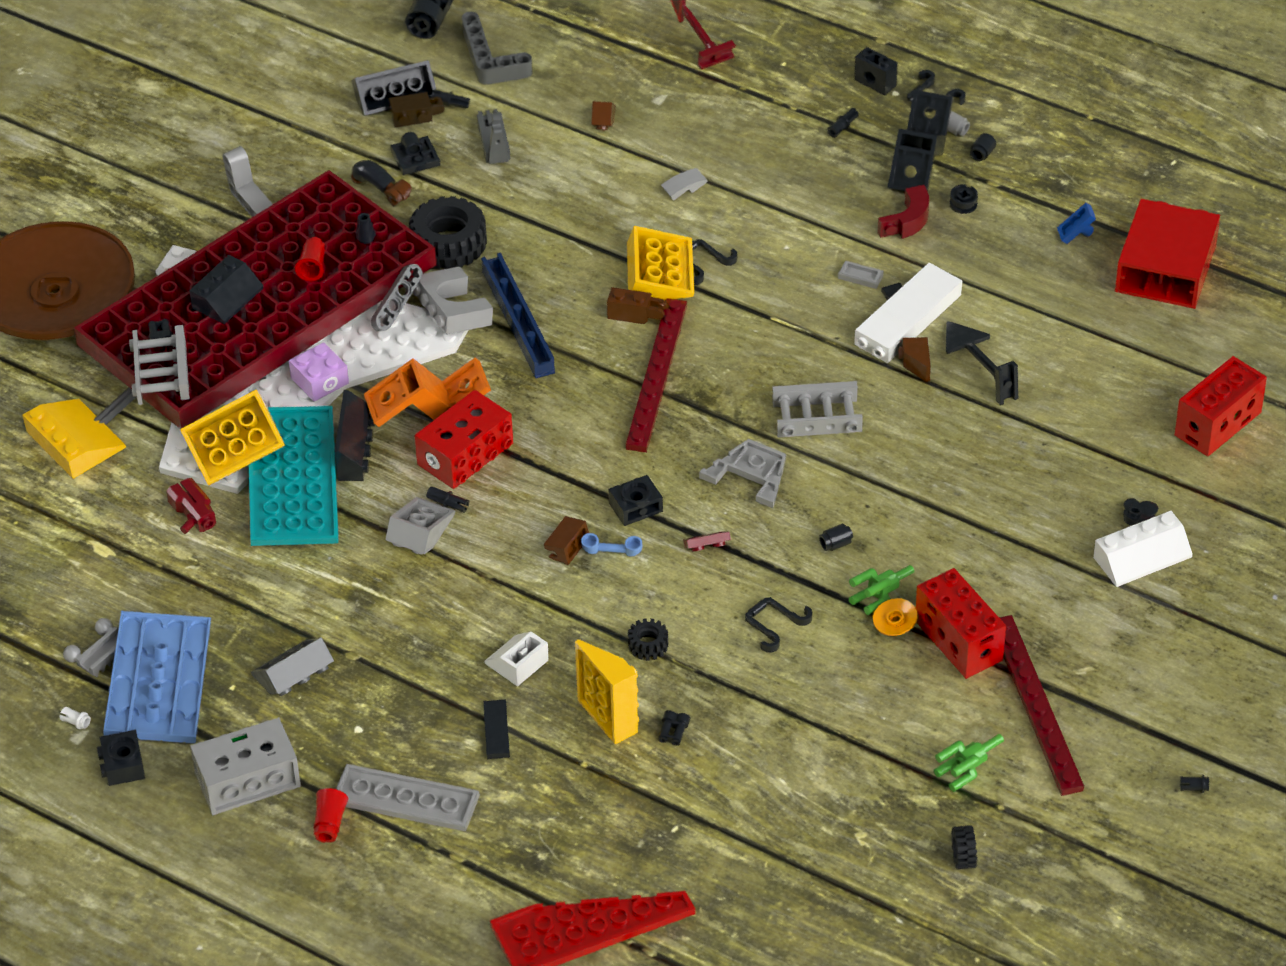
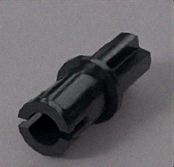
M433 89L431 98L440 97L443 104H446L448 107L453 105L469 108L470 98L454 95L453 92L448 93Z
M851 108L843 116H838L836 122L827 128L829 130L828 134L836 138L843 130L850 127V123L859 116V112L855 108Z
M433 486L427 490L426 497L463 513L467 511V508L460 504L469 506L468 499L456 496L452 491L446 492Z

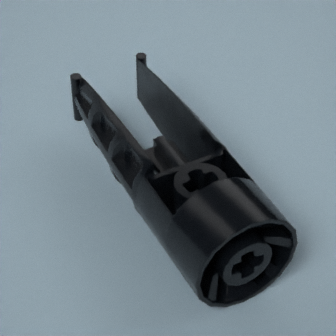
M414 0L405 17L407 29L418 38L430 39L434 37L454 0Z

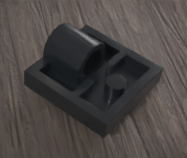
M408 132L402 136L401 143L391 145V152L403 175L441 166L440 159L428 136L418 138L416 133Z

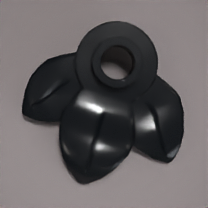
M1129 498L1123 505L1124 522L1133 526L1156 517L1155 514L1158 512L1159 507L1151 501H1142L1140 503L1135 498Z

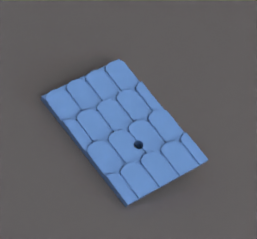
M121 611L103 736L136 730L139 740H162L166 742L196 744L211 617Z

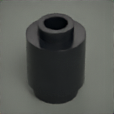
M982 133L971 146L970 156L976 161L987 159L997 145L994 137L990 134Z
M843 523L824 530L823 534L819 535L820 544L825 551H834L851 544V539L853 538L851 528Z

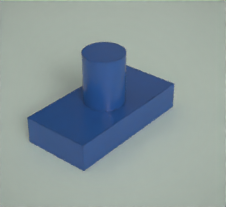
M1088 203L1083 204L1057 227L1062 242L1068 244L1080 233L1086 237L1092 235L1094 227L1090 224L1096 220L1091 205Z

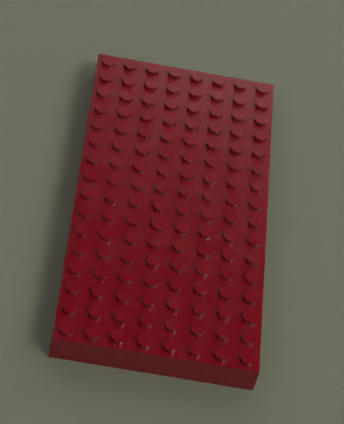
M328 170L74 327L77 346L132 389V384H135L134 352L130 351L129 339H133V330H137L138 340H148V323L150 321L157 322L167 319L173 335H175V326L183 325L186 340L190 399L181 400L180 391L176 392V390L142 393V398L179 429H182L382 301L405 266L416 264L421 268L422 274L436 266L435 247ZM362 213L370 215L376 232L374 240L369 244L360 243L355 236L358 215ZM318 237L325 244L324 273L316 281H306L296 274L295 265L300 258L306 240ZM231 255L247 264L263 284V289L226 324H222L192 309L189 290L224 258ZM410 270L411 276L409 278L414 277L413 270ZM402 284L398 286V290L403 287ZM172 345L140 349V355L172 352L176 347ZM174 360L142 363L140 366L141 370L173 367V364H177V362H174ZM169 375L141 378V383L145 385L173 382L178 377Z

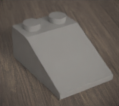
M416 497L390 516L385 540L392 542L394 546L411 549L416 554H426L435 546L454 517L455 510Z

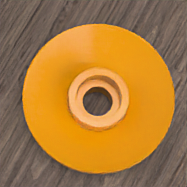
M901 598L890 599L876 608L873 614V623L875 628L884 635H902L911 630L915 625L918 617L917 610L908 600Z

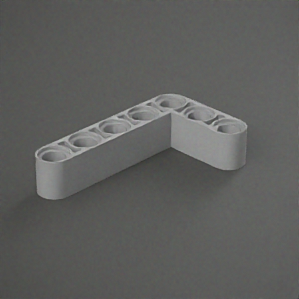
M239 146L224 153L222 157L230 191L238 202L245 207L244 209L250 216L253 217L273 205L253 182L249 159L244 148Z

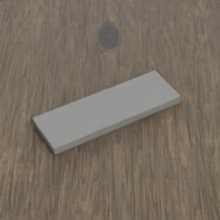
M346 764L336 789L348 796L349 800L346 805L348 808L465 832L480 796L478 790Z

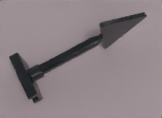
M947 321L946 354L966 348L994 376L996 402L999 405H1003L1004 400L1010 397L1014 400L1019 399L1018 365L1011 361L996 366L975 345L990 339V334Z

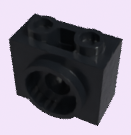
M866 47L855 56L854 80L885 96L897 86L898 62Z
M648 475L608 489L609 504L623 526L663 512V497Z
M136 730L100 737L101 746L97 747L99 760H104V764H100L102 778L107 777L109 786L145 779Z

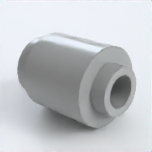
M951 111L947 131L956 136H964L970 127V123L966 118Z

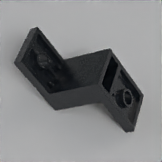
M914 90L908 126L898 130L888 188L905 191L907 188L925 185L928 191L935 156L943 155L954 97ZM928 107H933L936 111L935 116L931 119L925 114ZM907 167H915L916 175L914 177L907 176Z

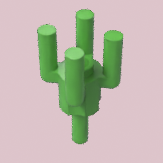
M909 565L896 573L889 569L880 575L877 574L875 569L870 568L851 578L849 583L852 587L866 580H869L866 589L849 597V602L855 605L867 597L875 596L879 600L864 607V612L867 615L874 613L880 604L890 600L888 593L899 588V581L914 573L913 566Z
M997 734L983 744L972 742L966 747L962 741L953 743L935 755L936 760L941 763L955 754L953 758L934 769V774L940 777L951 771V774L957 777L965 772L966 774L949 784V788L953 792L957 791L978 776L975 768L987 761L988 755L986 752L1004 742L1003 736Z

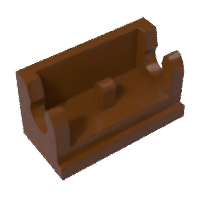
M565 516L543 544L546 550L556 553H551L549 558L569 565L582 548V537L589 533L586 521Z

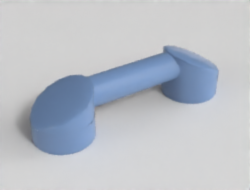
M587 533L581 539L582 548L589 554H596L599 551L626 553L627 556L633 557L638 555L643 548L642 540L637 536L628 537L625 544L599 543L598 536L593 533Z

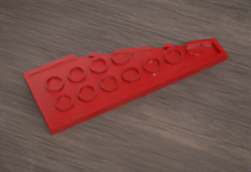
M686 891L656 893V896L652 897L631 895L632 898L619 899L618 897L581 900V903L565 904V901L556 902V905L543 906V903L492 919L490 920V927L510 966H558L695 914V907Z

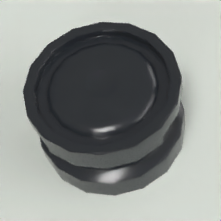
M960 184L952 188L950 192V207L953 211L960 214H968L976 210L978 192L973 186L970 188L966 187L967 184Z

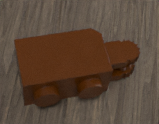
M612 287L607 299V319L645 324L649 318L662 319L664 317L663 310L667 308V302L664 299L652 297V293Z

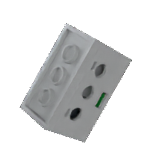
M280 718L267 720L263 723L190 746L195 775L212 815L301 787L297 757Z

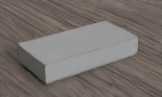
M845 261L838 273V279L877 289L883 278L884 271Z

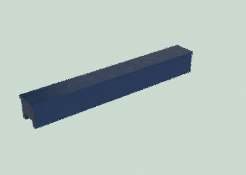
M497 253L496 258L488 260L486 257H482V273L535 379L555 374L554 357L502 254Z

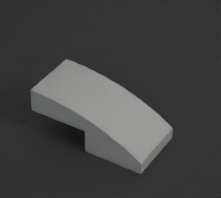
M695 168L670 178L661 186L674 201L687 190L693 193L708 181Z

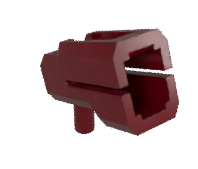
M192 478L181 481V486L177 483L166 490L170 505L176 512L184 513L187 516V521L180 527L182 533L187 534L193 526L199 532H204L215 526L216 517L215 512L210 506L211 500Z

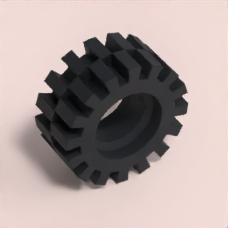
M647 618L643 619L642 623L639 620L636 621V625L632 624L631 629L628 630L629 651L632 652L634 657L638 655V659L642 660L643 657H646V661H650V657H653V660L657 659V655L662 657L664 655L663 652H667L668 629L666 630L664 624L661 626V621L658 620L655 623V619L652 618L650 622H647ZM644 637H653L656 640L652 642H644L640 639Z
M973 826L952 827L951 841L955 868L957 870L976 868L977 849Z

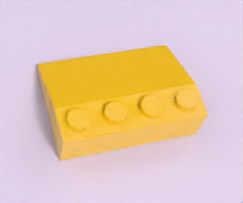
M634 226L627 241L628 290L652 293V297L664 299L665 301L667 298L681 299L693 297L692 238Z
M257 390L180 429L209 486L285 446L276 424Z
M80 399L40 404L22 415L27 433L72 479L126 448V445L104 423H99L100 420L94 421L97 416Z
M576 640L578 701L611 741L617 744L638 733L637 671L623 658L582 640Z

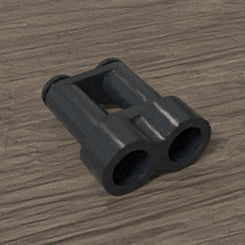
M167 319L157 322L150 321L148 323V340L172 337L173 333L170 331Z
M666 710L662 718L663 725L658 741L661 743L671 742L676 746L680 745L684 730L689 726L690 716L685 713H675L674 711ZM671 728H675L673 736L669 735Z

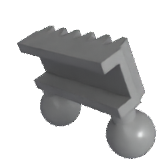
M101 618L95 624L96 632L103 637L83 654H81V650L76 645H69L63 651V657L67 662H77L79 667L95 677H98L100 670L102 672L105 671L106 665L111 666L115 656L118 629L113 627L112 622L107 618Z

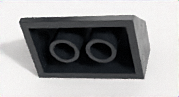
M228 255L189 290L192 309L222 324H226L263 289V284L245 262Z

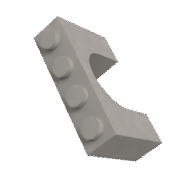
M460 266L422 274V278L414 289L413 294L419 298L422 306L426 307L430 316L436 320L438 326L443 329L446 335L492 325L493 307L485 297L463 302L445 299L467 294L468 276Z

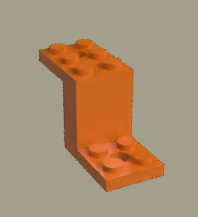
M412 358L365 392L364 396L374 424L380 427L411 404H414L435 420L474 389L486 395L491 391L481 362L477 358L469 361L443 381Z

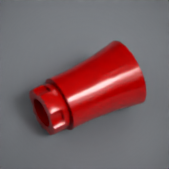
M312 237L307 239L303 245L302 253L295 265L296 274L303 280L316 281L323 276L325 244L320 238Z
M324 788L316 793V816L314 822L316 840L323 843H332L336 840L343 813L349 800L344 792L338 789Z

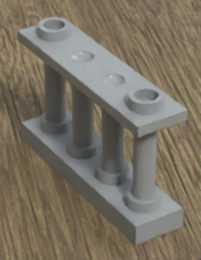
M183 325L175 326V335H171L172 337L138 340L137 330H133V339H129L130 351L134 352L135 384H132L133 397L137 396L138 405L143 404L142 393L176 390V392L180 391L181 400L190 399L186 340ZM172 345L176 347L172 352L140 355V349ZM174 360V362H177V364H173V367L141 370L140 366L142 363ZM169 375L178 377L173 382L145 385L141 383V378Z
M857 381L772 387L773 407H781L782 419L777 420V438L862 432L863 416L862 414L854 415L852 403L857 402ZM831 403H844L846 415L833 416ZM823 404L825 417H812L810 405ZM802 405L804 418L791 419L789 406Z

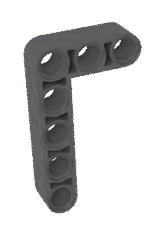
M472 11L465 12L462 15L463 35L479 83L488 85L524 79L532 75V56L524 52L492 57L479 15Z

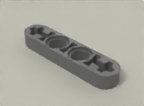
M407 265L401 270L371 318V325L374 330L384 331L392 326L422 278V270L418 265ZM410 270H413L414 277L409 278L411 276ZM400 284L406 289L404 295H401L398 291ZM390 300H392L395 303L394 311H391L388 308V302ZM383 317H384V319L382 320V323H383L384 325H380L381 321H380L379 318H383Z

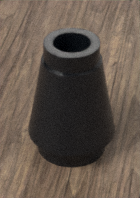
M367 213L358 215L355 236L362 244L371 243L376 236L370 215Z

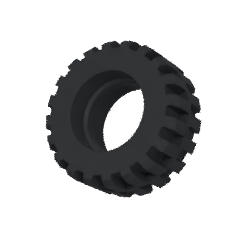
M442 196L436 200L434 198L430 199L428 203H422L418 207L419 209L413 212L409 220V229L435 247V269L468 266L473 263V260H477L486 248L485 216L476 204L471 201L468 202L465 198L458 199L456 196L445 198V196ZM445 231H455V232H457V233L448 234V235L438 234V233L445 232Z

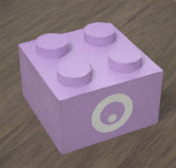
M324 342L289 360L291 379L313 401L349 384L347 365Z

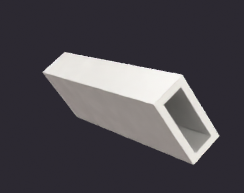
M928 263L855 330L854 345L889 363L898 354V346H902V338L917 337L961 296L962 280Z

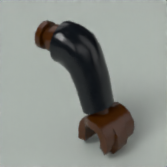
M361 160L355 163L352 168L351 179L354 183H371L386 195L393 207L410 197L411 185L402 179L395 183V179L377 163L371 160Z

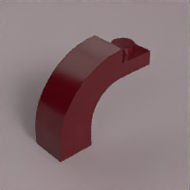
M925 185L905 189V205L907 207L905 211L878 218V235L880 238L900 234L902 239L916 234L925 226L929 215V194Z

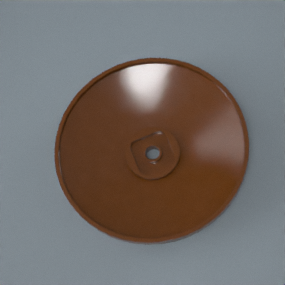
M71 221L35 224L4 236L0 239V331L11 336L32 340H52L75 336L74 327L132 292L135 282L133 259L127 247L116 236L106 230L93 225Z

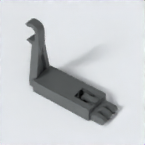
M493 109L491 114L490 110H485L486 115H483L482 111H478L477 124L486 162H489V164L509 162L510 148L501 112Z

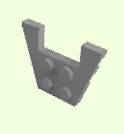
M747 439L729 451L728 455L723 459L718 458L708 469H701L699 478L716 485L726 471L737 474L763 485L756 494V502L773 508L786 462V454Z

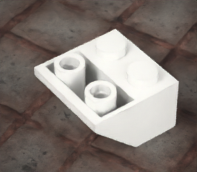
M533 632L517 634L485 660V664L516 686H519L549 660L548 643Z

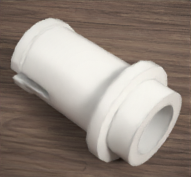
M64 707L61 711L66 716L60 715V720L75 725L79 730L86 729L90 724L91 719L86 712L80 713L69 707Z

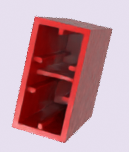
M1141 198L1118 261L1115 292L1196 309L1217 245L1221 215L1209 213L1202 209L1195 210L1171 205L1163 201H1151Z

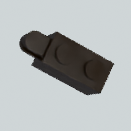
M427 92L389 98L394 128L433 122L432 115L442 114L445 110L442 99L440 97L429 98Z

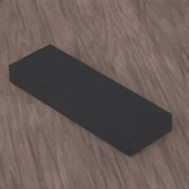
M506 699L483 701L487 759L510 758Z

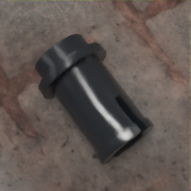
M1204 775L1201 777L1180 776L1181 783H1190L1180 784V791H1201L1202 793L1209 791V777H1204Z

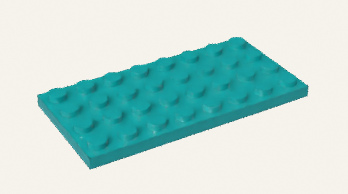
M333 406L267 407L285 446L249 464L251 546L339 543Z

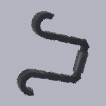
M930 70L920 71L918 79H928L914 90L923 91L931 87L935 82V74ZM953 89L946 93L947 96L959 97L960 106L965 103L966 94L963 90ZM914 90L907 94V101L911 104ZM928 107L925 112L931 113L935 109Z
M702 239L692 241V250L702 246L723 265L731 266L737 262V251L733 248L731 249V257H726ZM693 263V271L697 275V277H694V285H699L704 281V271Z
M771 597L764 598L745 613V621L773 641V643L761 642V649L771 653L777 651L780 647L779 635L752 617H755L767 605H771L787 616L793 623L799 626H806L812 621L813 612L810 607L805 606L804 615L806 616L801 617Z

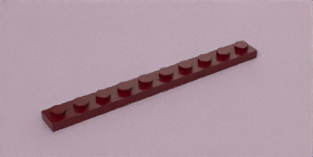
M668 298L666 300L667 308L664 310V317L660 321L626 441V450L647 453L686 313L687 301Z
M1012 615L999 617L1006 625L1004 660L1061 796L1083 792V781Z

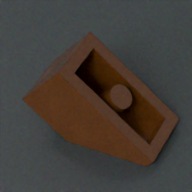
M593 101L591 125L596 126V130H608V127H613L616 105L612 102Z
M928 337L902 338V346H898V357L903 360V367L922 380L930 381L931 364Z

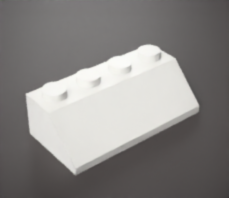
M1168 511L1095 540L1093 558L1114 585L1118 587L1192 557V551L1182 523L1172 511Z

